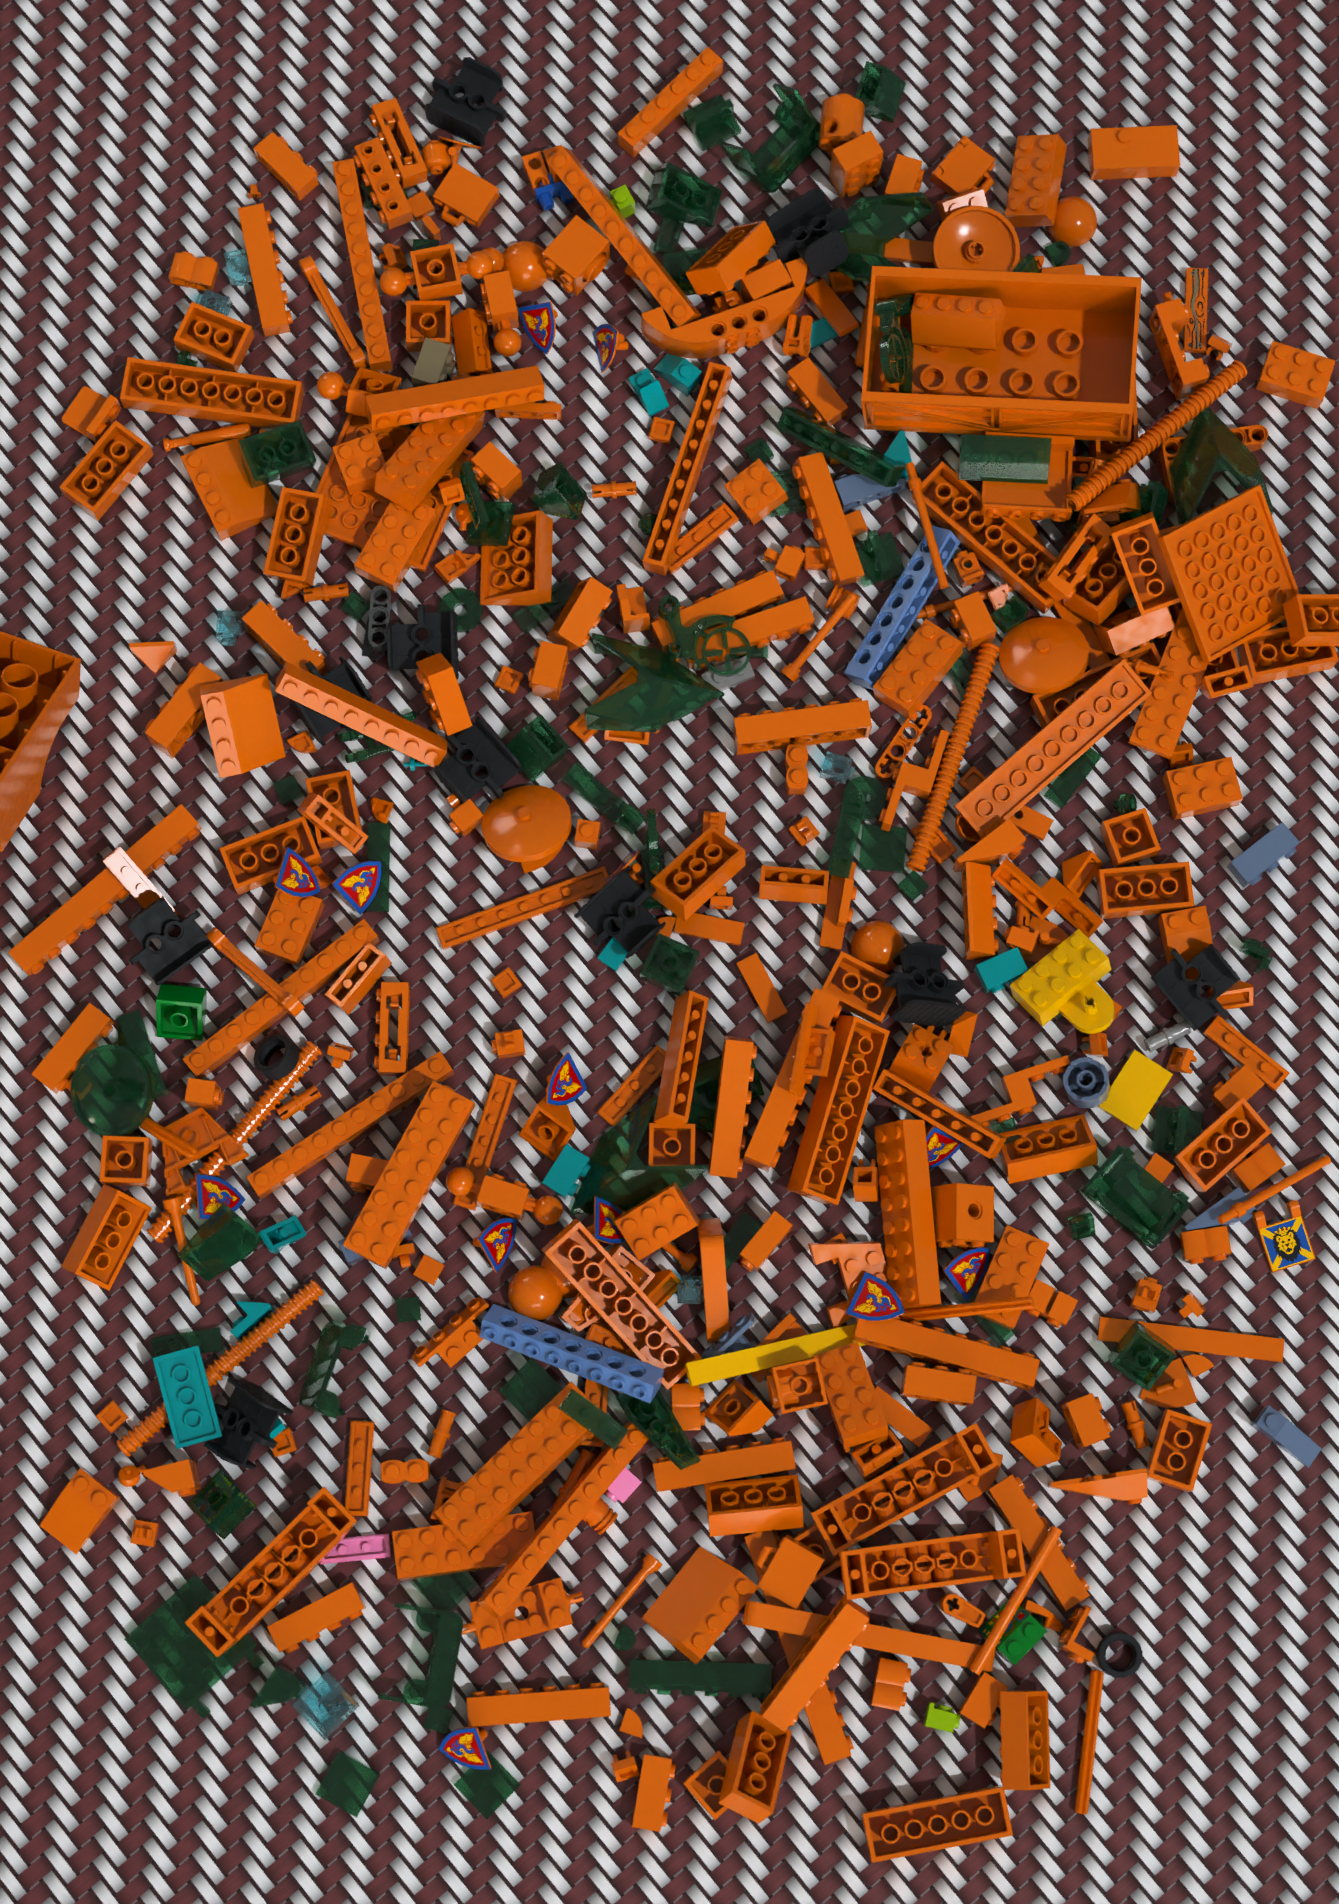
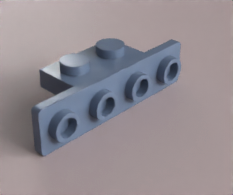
M751 1312L747 1316L742 1315L735 1322V1327L730 1332L728 1330L719 1337V1342L714 1347L709 1346L702 1353V1359L753 1348L754 1345L742 1334L754 1323V1315ZM686 1373L685 1381L689 1384L688 1376Z

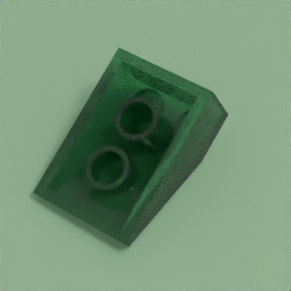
M667 161L654 174L645 208L664 218L712 228L722 190Z
M223 1203L177 1256L208 1282L249 1256L262 1241V1238L257 1231Z

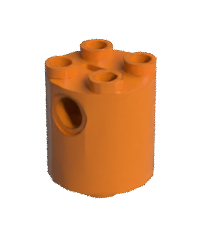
M841 93L828 97L822 102L819 147L829 152L830 157H832L833 149L863 135L865 105L861 100L852 97L850 94Z

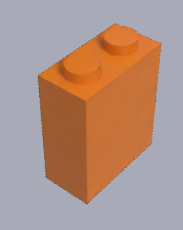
M774 1211L739 1254L738 1259L741 1260L739 1264L748 1272L753 1270L757 1273L791 1231L793 1225Z

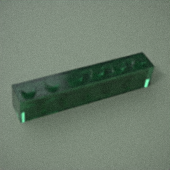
M785 407L776 428L885 487L896 486L905 468L904 465L796 407Z
M630 1659L629 1689H633L635 1694H648V1689H655L657 1694L671 1695V1690H681V1695H695V1691H704V1696H719V1692H728V1697H742V1693H752L753 1698H766V1693L771 1692L772 1664L701 1661L695 1664L692 1661Z

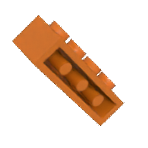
M379 137L354 146L356 155H353L354 162L357 168H362L363 174H361L365 186H370L372 192L369 194L373 204H378L380 208L378 215L382 224L386 223L390 230L413 221L410 205Z

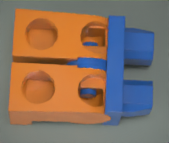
M562 145L543 150V158L540 151L522 156L523 169L529 180L536 203H540L543 211L554 208L553 198L559 196L563 205L573 203V194L547 162Z

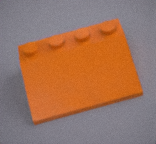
M244 437L200 447L181 456L183 465L221 541L276 516L278 506Z
M541 510L482 522L481 605L532 606L551 602L553 519Z
M267 673L200 686L201 701L219 778L243 774L286 757Z
M699 1547L641 1619L693 1663L697 1664L758 1587L742 1572L702 1547Z

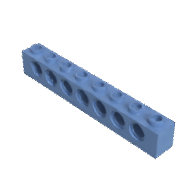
M932 526L943 568L945 569L960 541L951 530ZM925 534L844 672L855 685L873 690L874 684L889 666L938 581Z
M496 1304L492 1305L482 1319L479 1337L648 1403H651L660 1389L664 1369Z

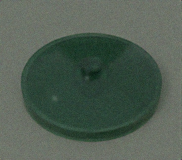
M102 1045L89 1051L78 1063L72 1077L71 1100L75 1113L85 1127L101 1136H123L136 1130L148 1117L154 1100V1080L146 1061L136 1051L123 1045Z

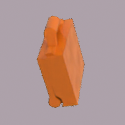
M963 135L931 173L930 181L951 197L974 189H983L986 194L994 184L992 177L988 173L994 169L996 159L969 140L967 136ZM985 179V182L979 188H977L981 181Z
M454 163L434 193L433 199L435 204L444 208L442 220L454 227H459L466 221L472 226L479 228L500 194L498 187ZM448 212H451V213L455 214L456 216L459 217V219L456 218L455 216L449 214Z
M786 1535L779 1542V1548L764 1545L755 1562L765 1574L762 1573L757 1587L797 1610L826 1557ZM773 1552L775 1556L770 1565H765L769 1555Z

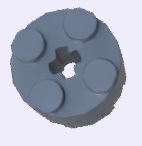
M1090 1057L1078 1058L1070 1063V1066L1063 1075L1065 1093L1076 1107L1094 1108L1108 1098L1110 1091L1109 1075L1105 1066ZM1089 1080L1090 1085L1084 1086V1081Z

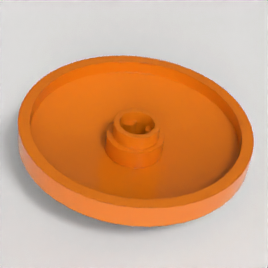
M968 206L953 212L941 223L934 236L932 257L936 269L1015 272L1020 257V244L1014 227L1001 213L984 206Z
M1054 617L1033 618L1018 624L1004 637L999 651V663L1004 677L1016 688L1034 694H1049L1068 688L1083 675L1089 661L1088 643L1084 634L1072 623Z
M538 785L520 786L504 792V796L501 799L495 798L490 803L482 818V833L489 849L497 856L513 862H530L547 857L564 844L572 827V816L566 800L553 789Z

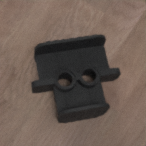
M465 57L463 59V67L454 83L450 84L437 77L433 79L432 87L436 94L431 103L425 105V114L429 123L473 145L484 146V138L494 120L503 122L506 118L505 110L492 103L498 91L500 92L503 89L502 75L496 69L478 60ZM458 93L464 94L462 97L455 96ZM477 102L483 103L481 106H475L474 104Z
M818 188L812 189L790 202V204L774 212L767 219L766 224L776 241V255L783 264L800 255L808 265L812 275L822 276L846 261L849 255L845 238L838 231L849 223L848 214L843 207L834 210L826 201L823 192Z
M418 604V624H387V661L390 670L418 669L416 662H418L417 657L420 652H428L429 657L441 652L453 667L456 679H458L457 615L454 610L448 612H425V605ZM421 629L428 631V637L424 641L417 639V632Z
M342 656L339 657L341 664L324 675L319 673L311 661L305 663L310 673L361 698H366L368 701L372 700L357 672ZM290 699L309 732L321 745L324 744L322 738L340 725H343L348 732L352 730V728Z
M478 716L475 718L473 726L464 730L456 738L453 734L445 735L446 740L456 752L440 766H434L435 774L440 782L444 784L451 794L453 793L458 798L461 804L465 803L484 786H487L498 799H501L504 793L500 787L517 773H522L520 762L515 758V755L510 752L505 744L492 732L490 727ZM465 753L473 755L470 761L466 762L461 759ZM479 770H486L488 772L484 778L477 777L476 773Z
M629 867L616 874L574 915L576 919L581 916L598 935L592 942L595 947L601 944L609 935L613 936L628 952L625 956L627 959L643 948L666 925L665 922L660 924L644 905V902L656 889L651 886L644 891L628 874L630 871ZM628 905L634 907L635 914L629 911ZM613 919L619 922L620 928L615 927Z
M164 897L155 900L154 903L148 905L147 908L141 910L140 913H137L136 916L130 918L125 923L144 948L128 961L131 965L139 961L156 985L164 983L165 980H168L176 972L186 967L213 946L212 942H210L195 921L201 914L196 910L181 921ZM172 924H176L180 928V933L177 937H170L168 935V927ZM153 938H159L162 943L161 948L157 951L149 948V942Z
M916 942L907 945L893 957V962L902 965L903 973H892L884 980L886 987L896 988L899 1009L892 1014L894 1021L944 1027L966 1012L965 1006L957 1005L955 994L964 988L963 981L948 979L942 973L940 958L947 952L944 945Z
M1210 944L1188 963H1186L1175 948L1170 951L1175 959L1153 975L1151 979L1190 1027L1195 1031L1217 1012H1220L1223 1017L1227 1016V1011L1216 998L1237 983L1240 978L1218 950ZM1191 967L1196 968L1199 972L1198 978L1193 981L1188 980L1185 976L1186 970ZM1209 985L1213 988V995L1210 998H1203L1200 995L1202 986Z
M228 1377L227 1381L235 1386V1389L226 1406L215 1403L216 1412L223 1416V1436L219 1437L217 1443L205 1441L204 1446L224 1461L254 1470L256 1465L248 1460L255 1444L259 1443L275 1448L277 1442L269 1437L280 1413L292 1415L293 1411L259 1386L241 1379Z

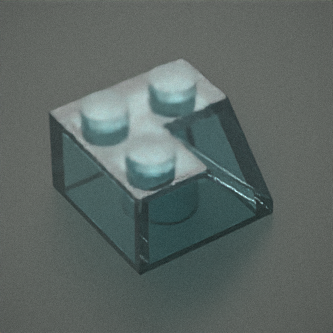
M326 1671L292 1706L324 1740H327L360 1705L330 1671Z

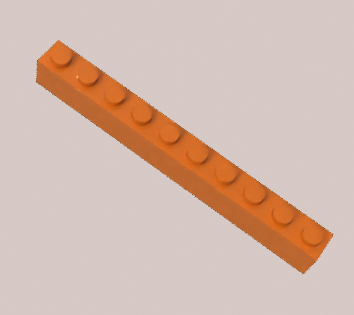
M562 146L547 160L548 164L675 324L680 327L699 320L702 315L573 152Z
M354 158L332 162L370 370L377 372L393 370Z
M709 362L642 560L646 571L664 576L667 574L732 381L731 367Z
M180 804L125 853L148 878V874L153 870H159L166 863L165 860L170 855L175 856L182 850L184 843L188 840H194L200 834L199 831L202 828L186 808ZM107 867L8 953L29 976L32 974L36 975L44 968L43 964L61 954V949L64 946L74 943L79 938L78 934L84 929L88 930L93 927L100 915L108 914L114 908V903L119 899L124 900L130 895L129 891Z
M363 919L279 985L294 995L300 1002H303L348 967L368 942L373 946L379 943V937ZM267 993L184 1057L183 1061L194 1075L202 1080L288 1012Z
M439 1051L246 1178L257 1195L263 1199L426 1093L433 1081L440 1084L454 1074L453 1069L441 1051Z
M634 1421L626 1423L478 1599L477 1603L493 1618L501 1617L651 1436Z
M777 1531L757 1532L744 1537L758 1580L762 1573L765 1574V1572L755 1561L764 1545L778 1548L777 1545L780 1542ZM773 1552L769 1555L765 1565H770L775 1556ZM762 1590L767 1604L795 1609ZM801 1601L797 1610L805 1611L803 1603ZM777 1631L790 1667L809 1642L810 1637ZM825 1682L822 1688H817L812 1695L811 1703L804 1710L823 1764L827 1765L852 1756L850 1750L854 1749L850 1736L844 1735L842 1727L846 1725L842 1713H837L834 1704L838 1703L833 1689L828 1690Z

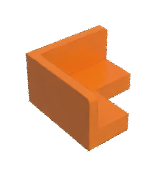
M625 584L617 585L623 634L650 630V615L647 613L643 587L626 589Z
M1038 1397L1014 1406L1010 1442L1035 1467H1041L1060 1460L1062 1441L1049 1429L1051 1410Z

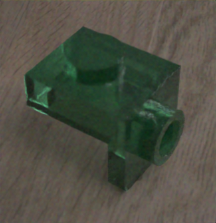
M1014 595L1007 605L993 612L991 618L1005 634L1018 624L1024 622L1029 609L1017 595Z
M1245 939L1239 951L1259 960L1254 971L1255 973L1259 974L1262 969L1267 970L1272 959L1268 957L1271 950L1262 946L1263 943L1256 939Z

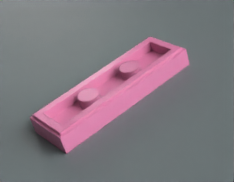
M388 1533L343 1538L320 1564L391 1557L390 1535Z

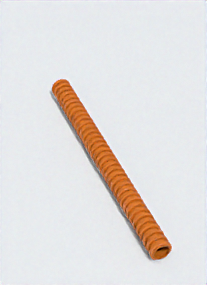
M1234 360L1227 368H1224L1222 372H1219L1217 376H1214L1203 387L1199 388L1198 391L1194 392L1193 395L1189 396L1188 399L1184 400L1183 403L1179 404L1178 407L1137 438L1135 442H1132L1130 446H1127L1125 450H1122L1120 454H1117L1115 458H1112L1110 462H1107L1105 466H1102L1100 470H1097L1095 474H1092L1090 478H1087L1085 482H1082L1065 496L1067 505L1072 510L1079 511L1081 507H1084L1086 503H1089L1091 499H1094L1096 495H1099L1101 491H1104L1116 479H1119L1143 460L1145 456H1148L1150 452H1153L1155 448H1158L1160 444L1179 431L1180 428L1216 401L1218 397H1221L1228 389H1231L1242 378H1245L1247 376L1245 365L1238 360Z
M985 642L980 645L979 656L976 657L977 662L974 663L975 668L972 669L973 675H970L969 678L971 681H968V687L965 689L966 694L963 695L964 700L961 701L962 706L959 707L960 713H957L956 716L958 719L954 722L956 726L952 728L954 732L950 734L949 745L946 746L947 751L943 754L945 758L941 760L943 764L939 766L940 771L937 772L938 777L935 778L936 784H933L932 787L934 790L930 792L932 796L928 798L929 803L926 804L927 809L924 810L925 816H922L921 820L923 822L919 825L921 829L917 831L919 835L915 837L916 842H913L914 848L910 851L912 855L908 857L910 861L906 863V866L913 871L924 872L926 870L925 865L928 864L927 859L930 858L929 852H932L931 846L935 843L933 839L937 837L935 833L939 831L938 826L941 825L940 820L943 819L942 813H945L946 810L944 807L948 805L946 801L950 799L949 794L952 793L951 788L954 787L953 781H956L957 777L955 775L959 772L957 768L961 766L959 762L963 760L962 755L965 754L964 749L967 748L966 743L969 742L968 736L972 734L970 730L974 728L973 723L976 722L975 717L978 716L977 711L980 710L979 704H982L983 700L981 698H984V692L987 689L985 685L989 683L990 673L993 672L992 666H995L996 663L994 660L997 659V653L1000 651L992 643Z
M306 1041V1046L301 1047L299 1060L294 1070L281 1079L273 1080L274 1083L268 1086V1091L265 1090L264 1095L259 1096L260 1100L254 1102L255 1106L249 1108L251 1111L245 1113L246 1117L240 1119L241 1122L236 1124L237 1127L235 1129L232 1128L230 1136L242 1148L244 1143H248L247 1139L253 1137L252 1133L258 1131L256 1128L262 1126L261 1122L267 1120V1115L270 1116L271 1111H275V1106L281 1104L280 1100L285 1099L284 1095L290 1093L289 1089L295 1087L294 1083L299 1082V1077H303V1073L308 1072V1067L313 1066L312 1062L318 1060L317 1056L322 1055L321 1050L311 1041ZM221 1147L217 1151L212 1152L213 1156L208 1157L207 1163L204 1162V1166L202 1168L199 1167V1172L194 1173V1176L196 1174L220 1176L219 1172L225 1170V1165H229ZM195 1177L189 1179L188 1190L179 1195L183 1203L181 1206L182 1210L180 1211L181 1220H183V1215L186 1216L188 1214L186 1211L192 1209L191 1205L197 1203ZM167 1209L165 1212H161L162 1216L160 1218H156L157 1222L155 1224H151L153 1227L146 1230L159 1243H163L164 1237L167 1238L169 1231H173L171 1214L168 1213Z
M310 1279L308 1285L304 1284L303 1289H298L299 1292L297 1294L294 1293L291 1299H287L288 1302H283L281 1304L282 1307H277L276 1312L270 1313V1317L266 1316L264 1322L260 1321L258 1327H253V1331L249 1330L247 1336L243 1335L241 1341L237 1340L235 1346H230V1350L226 1349L225 1354H220L218 1360L214 1359L212 1365L208 1364V1368L205 1371L210 1390L212 1385H217L218 1380H223L222 1377L224 1375L228 1376L229 1371H234L235 1366H240L239 1363L241 1361H246L245 1358L247 1356L250 1357V1353H255L257 1351L256 1348H261L262 1343H267L268 1338L272 1339L274 1333L278 1334L280 1328L284 1329L286 1323L289 1325L291 1319L295 1320L297 1314L301 1315L303 1309L306 1311L308 1305L312 1306L314 1300L318 1301L320 1295H325L315 1280ZM162 1402L161 1407H156L157 1410L155 1412L152 1411L150 1416H146V1420H141L139 1422L140 1425H135L134 1430H129L128 1435H123L122 1440L118 1439L116 1441L117 1446L126 1456L130 1457L132 1455L131 1452H136L137 1447H142L143 1442L147 1443L149 1437L153 1438L155 1432L159 1433L160 1428H165V1424L169 1423L164 1402Z

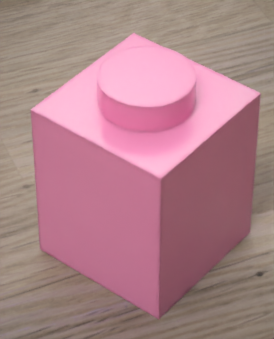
M625 1467L609 1486L605 1494L614 1503L617 1500L624 1503L642 1482Z

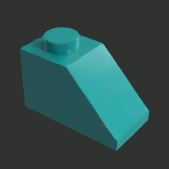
M667 353L654 368V372L687 397L701 382L702 371L685 358Z
M900 430L877 465L876 473L883 477L900 478L905 481L908 479L905 464L910 463L912 460L904 431Z

